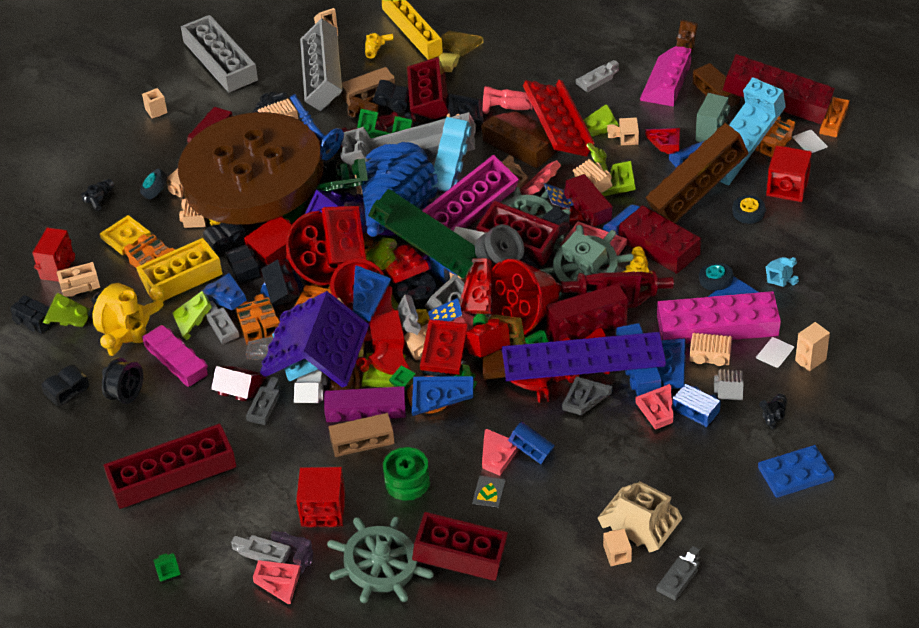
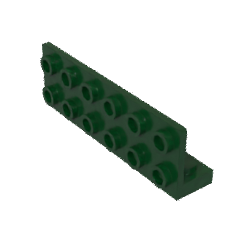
M365 158L356 159L354 164H352L353 174L356 175L355 179H349L347 163L340 164L335 169V176L339 181L317 185V190H343L363 185V181L368 180Z
M390 189L386 190L380 200L377 199L369 212V217L463 279L473 265L472 259H477L475 245Z

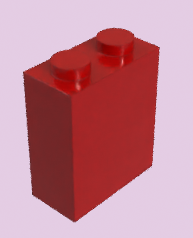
M282 216L269 220L244 238L245 243L249 249H253L255 257L265 266L276 260H284L287 255L286 238L292 224L287 218L284 219Z

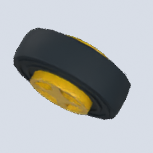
M745 195L734 201L732 211L736 220L751 224L759 222L764 218L766 207L762 199L752 195Z

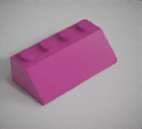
M675 46L660 55L644 88L640 101L674 107L691 66L692 49Z

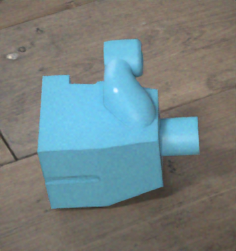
M782 257L771 261L766 266L767 282L782 287L786 285V282L796 285L799 282V277H791L793 274L792 267L797 264L795 262L797 261L796 258Z

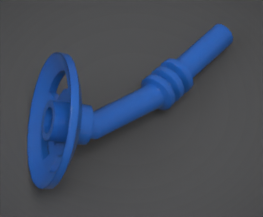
M296 94L292 95L290 99L298 110L299 117L302 118V121H305L304 125H307L321 142L322 159H331L342 144L344 138L343 130L335 128L327 135H324L312 121L313 118H310L309 111L305 110Z

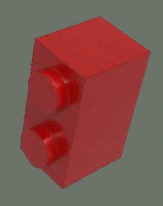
M490 319L488 323L476 325L473 329L466 331L468 353L481 358L502 349V346L510 345L508 323L502 322L499 319Z

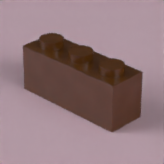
M711 63L693 70V84L706 96L708 93L728 97V105L730 107L740 103V96L722 90L726 76Z

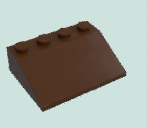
M516 111L492 116L482 124L484 142L536 169L558 151L554 150L542 124Z

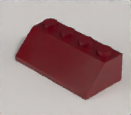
M439 57L407 66L411 112L430 119L447 116L446 98L448 95L446 75Z
M494 201L477 225L476 231L486 233L501 224L512 227L521 236L524 243V252L534 263L544 266L553 252L560 226Z

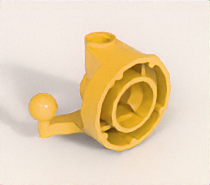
M121 283L109 285L98 296L93 310V324L97 331L105 334L101 337L100 343L102 347L107 349L110 356L115 355L123 343L143 342L142 336L147 334L145 327L150 316L164 306L162 301L164 290L162 287H151L149 295L155 301L145 306L137 303V295L132 288Z

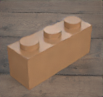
M384 67L342 82L341 94L350 106V98L352 96L366 100L367 97L374 98L380 80H387L395 84V78Z
M388 413L328 426L335 457L395 444Z

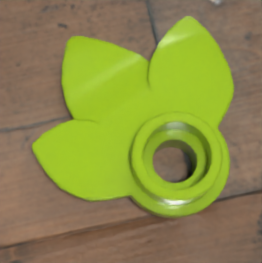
M587 143L586 146L591 151L593 160L601 165L603 171H608L605 151L591 143Z

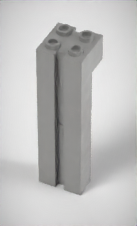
M470 113L450 117L470 123L472 131L470 137L466 139L467 151L475 150L474 135L476 124ZM446 119L372 139L364 127L344 132L341 159L343 163H347L349 173L352 175L354 160L365 158V162L369 161L371 158L367 159L366 156L373 149L385 144L411 142L425 151L429 161L436 160Z

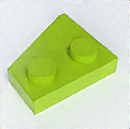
M608 105L602 106L583 120L591 137L608 133L607 125L613 124L619 127Z
M631 161L613 164L610 170L613 186L601 194L608 196L636 190Z
M203 291L172 312L182 337L186 340L191 337L189 332L194 325L199 326L203 317L212 308L207 295Z
M56 293L43 323L60 322V325L83 327L88 319L90 309Z

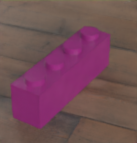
M404 386L325 391L324 411L326 422L354 421L388 413L389 418H405L406 398Z

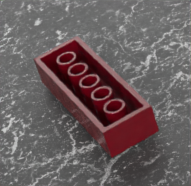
M735 55L727 74L723 91L744 98L743 90L753 77L783 90L786 106L783 112L822 125L835 88L746 58L745 56Z
M220 423L103 464L107 480L119 509L237 467L234 452Z

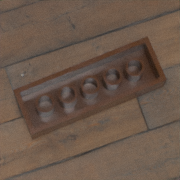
M727 123L719 127L711 137L705 140L695 152L691 153L681 165H678L668 177L664 178L645 197L651 209L664 218L676 223L749 154L740 133Z

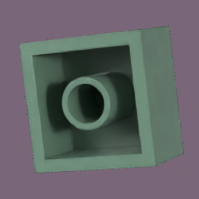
M711 93L707 94L697 113V142L707 140L724 123L729 125V119L727 118L730 111L728 97Z

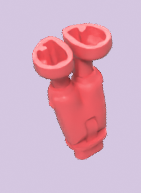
M484 86L483 114H488L490 108L496 105H501L504 109L532 110L533 108L526 92L509 89L501 91Z

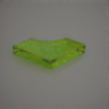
M383 237L366 253V260L373 262L380 269L384 270L396 259L392 252L397 246V242L395 239Z

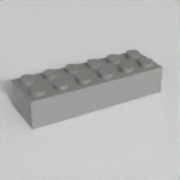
M210 15L181 26L184 43L228 93L258 80L256 64Z
M322 18L300 39L304 99L306 103L319 111L327 107L342 92L337 28Z

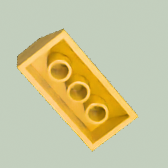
M204 238L136 267L148 295L153 286L163 288L164 296L162 301L223 274L219 257Z

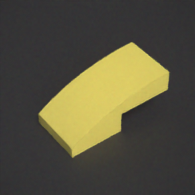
M442 53L439 56L445 72H452L453 67L457 66L460 54Z

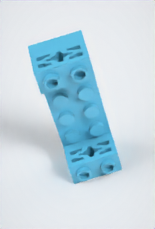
M753 77L743 90L745 104L729 124V126L740 133L749 154L719 181L728 186L786 107L783 90Z

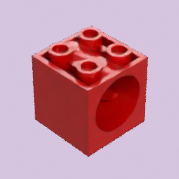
M776 145L768 169L766 196L802 202L809 181L812 151Z
M342 467L300 468L296 501L301 527L343 526L346 492Z

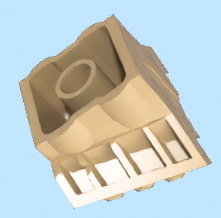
M640 481L622 487L598 516L602 528L611 526L612 530L625 529L628 539L632 540L636 546L645 544L649 553L658 550L683 518L678 509L670 505V496Z

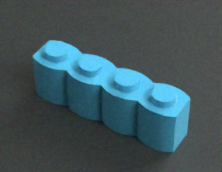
M446 117L435 160V171L432 173L437 174L438 182L432 185V188L438 187L437 191L446 192L459 182L457 176L463 169L461 159L466 154L468 147L466 139L470 137L472 131L468 121Z

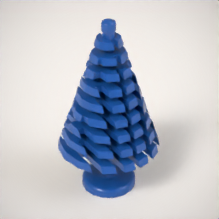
M411 142L385 144L373 149L366 156L367 159H371L365 162L368 180L363 181L362 192L366 226H368L367 233L369 236L375 237L377 234L387 230V228L368 215L377 199L380 200L387 189L392 190L420 210H423L431 203L429 199H433L436 196L438 187L432 188V185L438 182L437 174H432L435 169L432 163H429L425 151Z

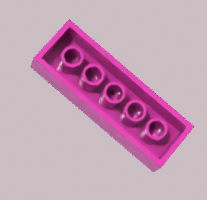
M492 155L422 211L454 231L456 226L467 229L487 212L494 201L501 202L515 191L519 179L500 160Z
M774 291L658 301L657 319L661 340L685 339L686 344H691L692 333L731 336L732 340L779 336L781 321Z

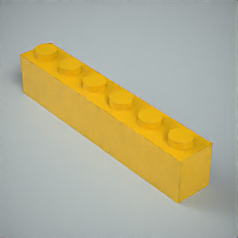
M382 0L384 12L428 60L438 57L443 53L441 37L406 0Z

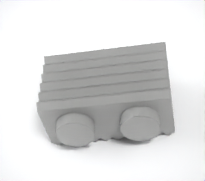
M720 369L718 375H714V393H718V399L743 400V372L741 370L730 371L728 369L726 371L724 369L722 371Z

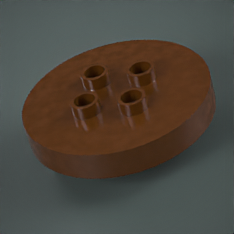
M271 112L240 114L212 124L198 133L187 144L178 162V177L184 197L190 207L203 217L226 224L260 223L291 212L314 193L323 175V159L315 133L296 118Z

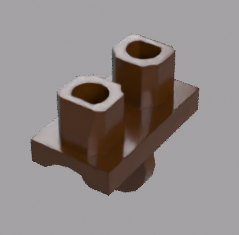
M681 20L679 33L676 37L677 47L689 48L693 52L698 27L697 23Z
M352 96L350 98V106L348 107V115L354 118L360 115L361 109L378 112L379 107L373 102L372 97H367L366 100Z

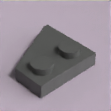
M576 377L562 404V410L582 415L612 393V386Z

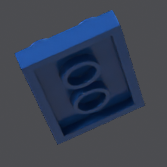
M816 445L758 463L760 472L776 498L834 479L833 472Z

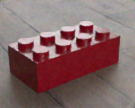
M643 205L619 224V236L627 238V246L632 249L634 247H642L646 257L675 274H678L700 255V237Z
M615 284L548 304L546 306L547 333L552 342L567 337L570 340L584 339L598 328H602L605 333L615 330L617 327L627 326L628 299L619 284Z
M424 512L414 543L412 560L496 581L508 532Z

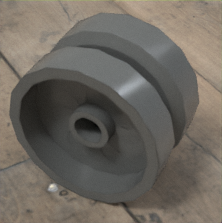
M501 224L477 239L475 254L477 259H489L492 262L493 268L498 262L506 259L520 260L524 254V243L515 229Z

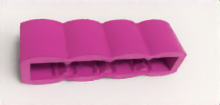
M160 325L142 336L146 349L156 356L163 365L167 366L187 387L208 375V365L205 360L198 358L192 348H187L181 338L174 336L170 328Z

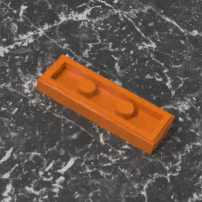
M832 97L819 134L837 137L850 100Z

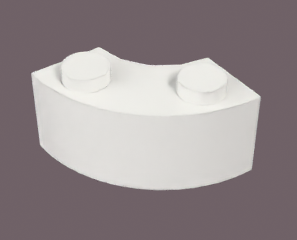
M317 369L297 378L294 387V403H320L324 401L323 388L328 383V376Z

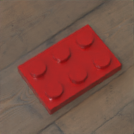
M359 206L322 208L329 264H342L350 259L366 260Z
M402 245L395 251L385 252L380 257L375 258L377 265L394 283L429 270L428 263L410 245Z
M429 319L420 370L459 375L468 324Z

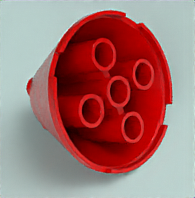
M313 211L306 213L291 225L286 238V259L291 264L293 271L313 284L330 285L331 277L340 264H329L322 212Z
M506 259L498 262L491 270L492 311L490 315L492 319H499L502 322L508 323L509 335H525L532 331L546 316V306L558 302L561 286L550 274L520 260Z

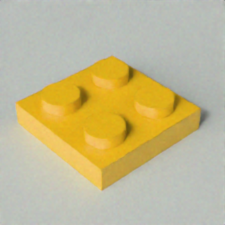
M127 215L102 231L100 237L121 255H125L124 247L130 243L136 246L141 235L151 236V232Z

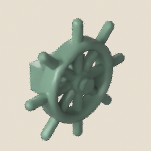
M577 225L576 231L562 246L555 243L553 251L556 254L553 260V267L539 270L550 275L555 274L560 284L561 281H577L579 273L591 275L617 272L618 263L632 261L634 255H616L614 248L610 244L616 236V231L611 230L602 239L596 236L584 235L583 227ZM564 259H566L569 262H574L572 264L562 265ZM609 265L606 272L599 269L601 266ZM575 271L570 278L564 274V272ZM586 289L587 293L593 291V289ZM560 292L558 301L561 300L566 293Z

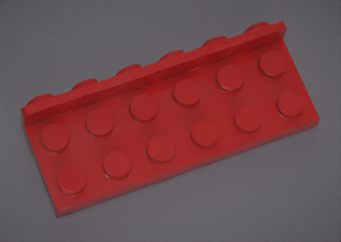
M525 80L523 87L554 150L587 157L590 150L586 144L591 143L594 145V141L563 81L558 80L554 87L549 84L544 85L536 81Z

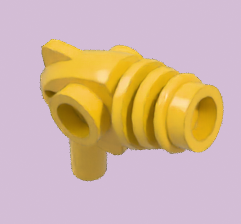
M377 33L366 35V57L374 58L379 51L380 45H384L385 41L393 40V34L379 36Z
M634 247L631 252L634 255V259L630 261V265H626V270L622 272L649 273L648 261L643 248Z

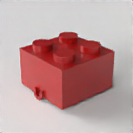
M46 228L33 251L36 263L34 268L38 270L40 279L59 282L57 271L68 269L71 262L74 261L75 252L72 249L71 239L67 230Z

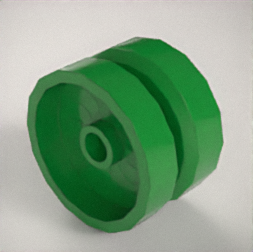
M403 447L391 451L385 457L383 472L385 488L389 495L395 499L408 501L417 499L427 492L430 486L428 459L423 452L415 448Z

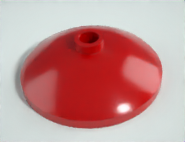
M350 259L343 262L335 269L331 277V294L335 298H340L343 304L347 306L346 302L353 301L355 266L357 265L384 275L376 264L365 259Z

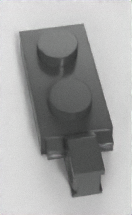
M271 377L267 386L260 387L246 414L247 421L266 425L280 396L279 378Z
M692 546L687 555L682 554L678 557L657 585L656 591L676 601L697 573L700 549Z

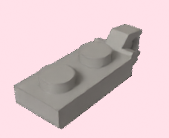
M613 60L608 62L607 65L604 64L576 79V85L587 93L613 79V75L619 71V63Z
M405 294L396 308L399 313L401 326L407 332L418 335L421 330V325L417 322L418 315L412 297Z
M213 300L210 301L212 308L206 314V317L220 342L224 344L240 337L238 330L224 307L218 309Z
M253 535L246 539L234 536L231 541L232 550L254 560L286 563L291 553L290 546Z

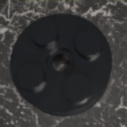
M422 272L394 283L396 302L399 305L403 296L407 294L412 297L415 309H427L425 304L435 293V280L430 274Z
M115 358L102 371V393L107 399H118L123 404H129L139 395L143 385L144 374L142 366L138 362H127L124 358Z

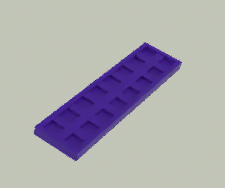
M660 332L502 346L506 381L664 367L666 365Z

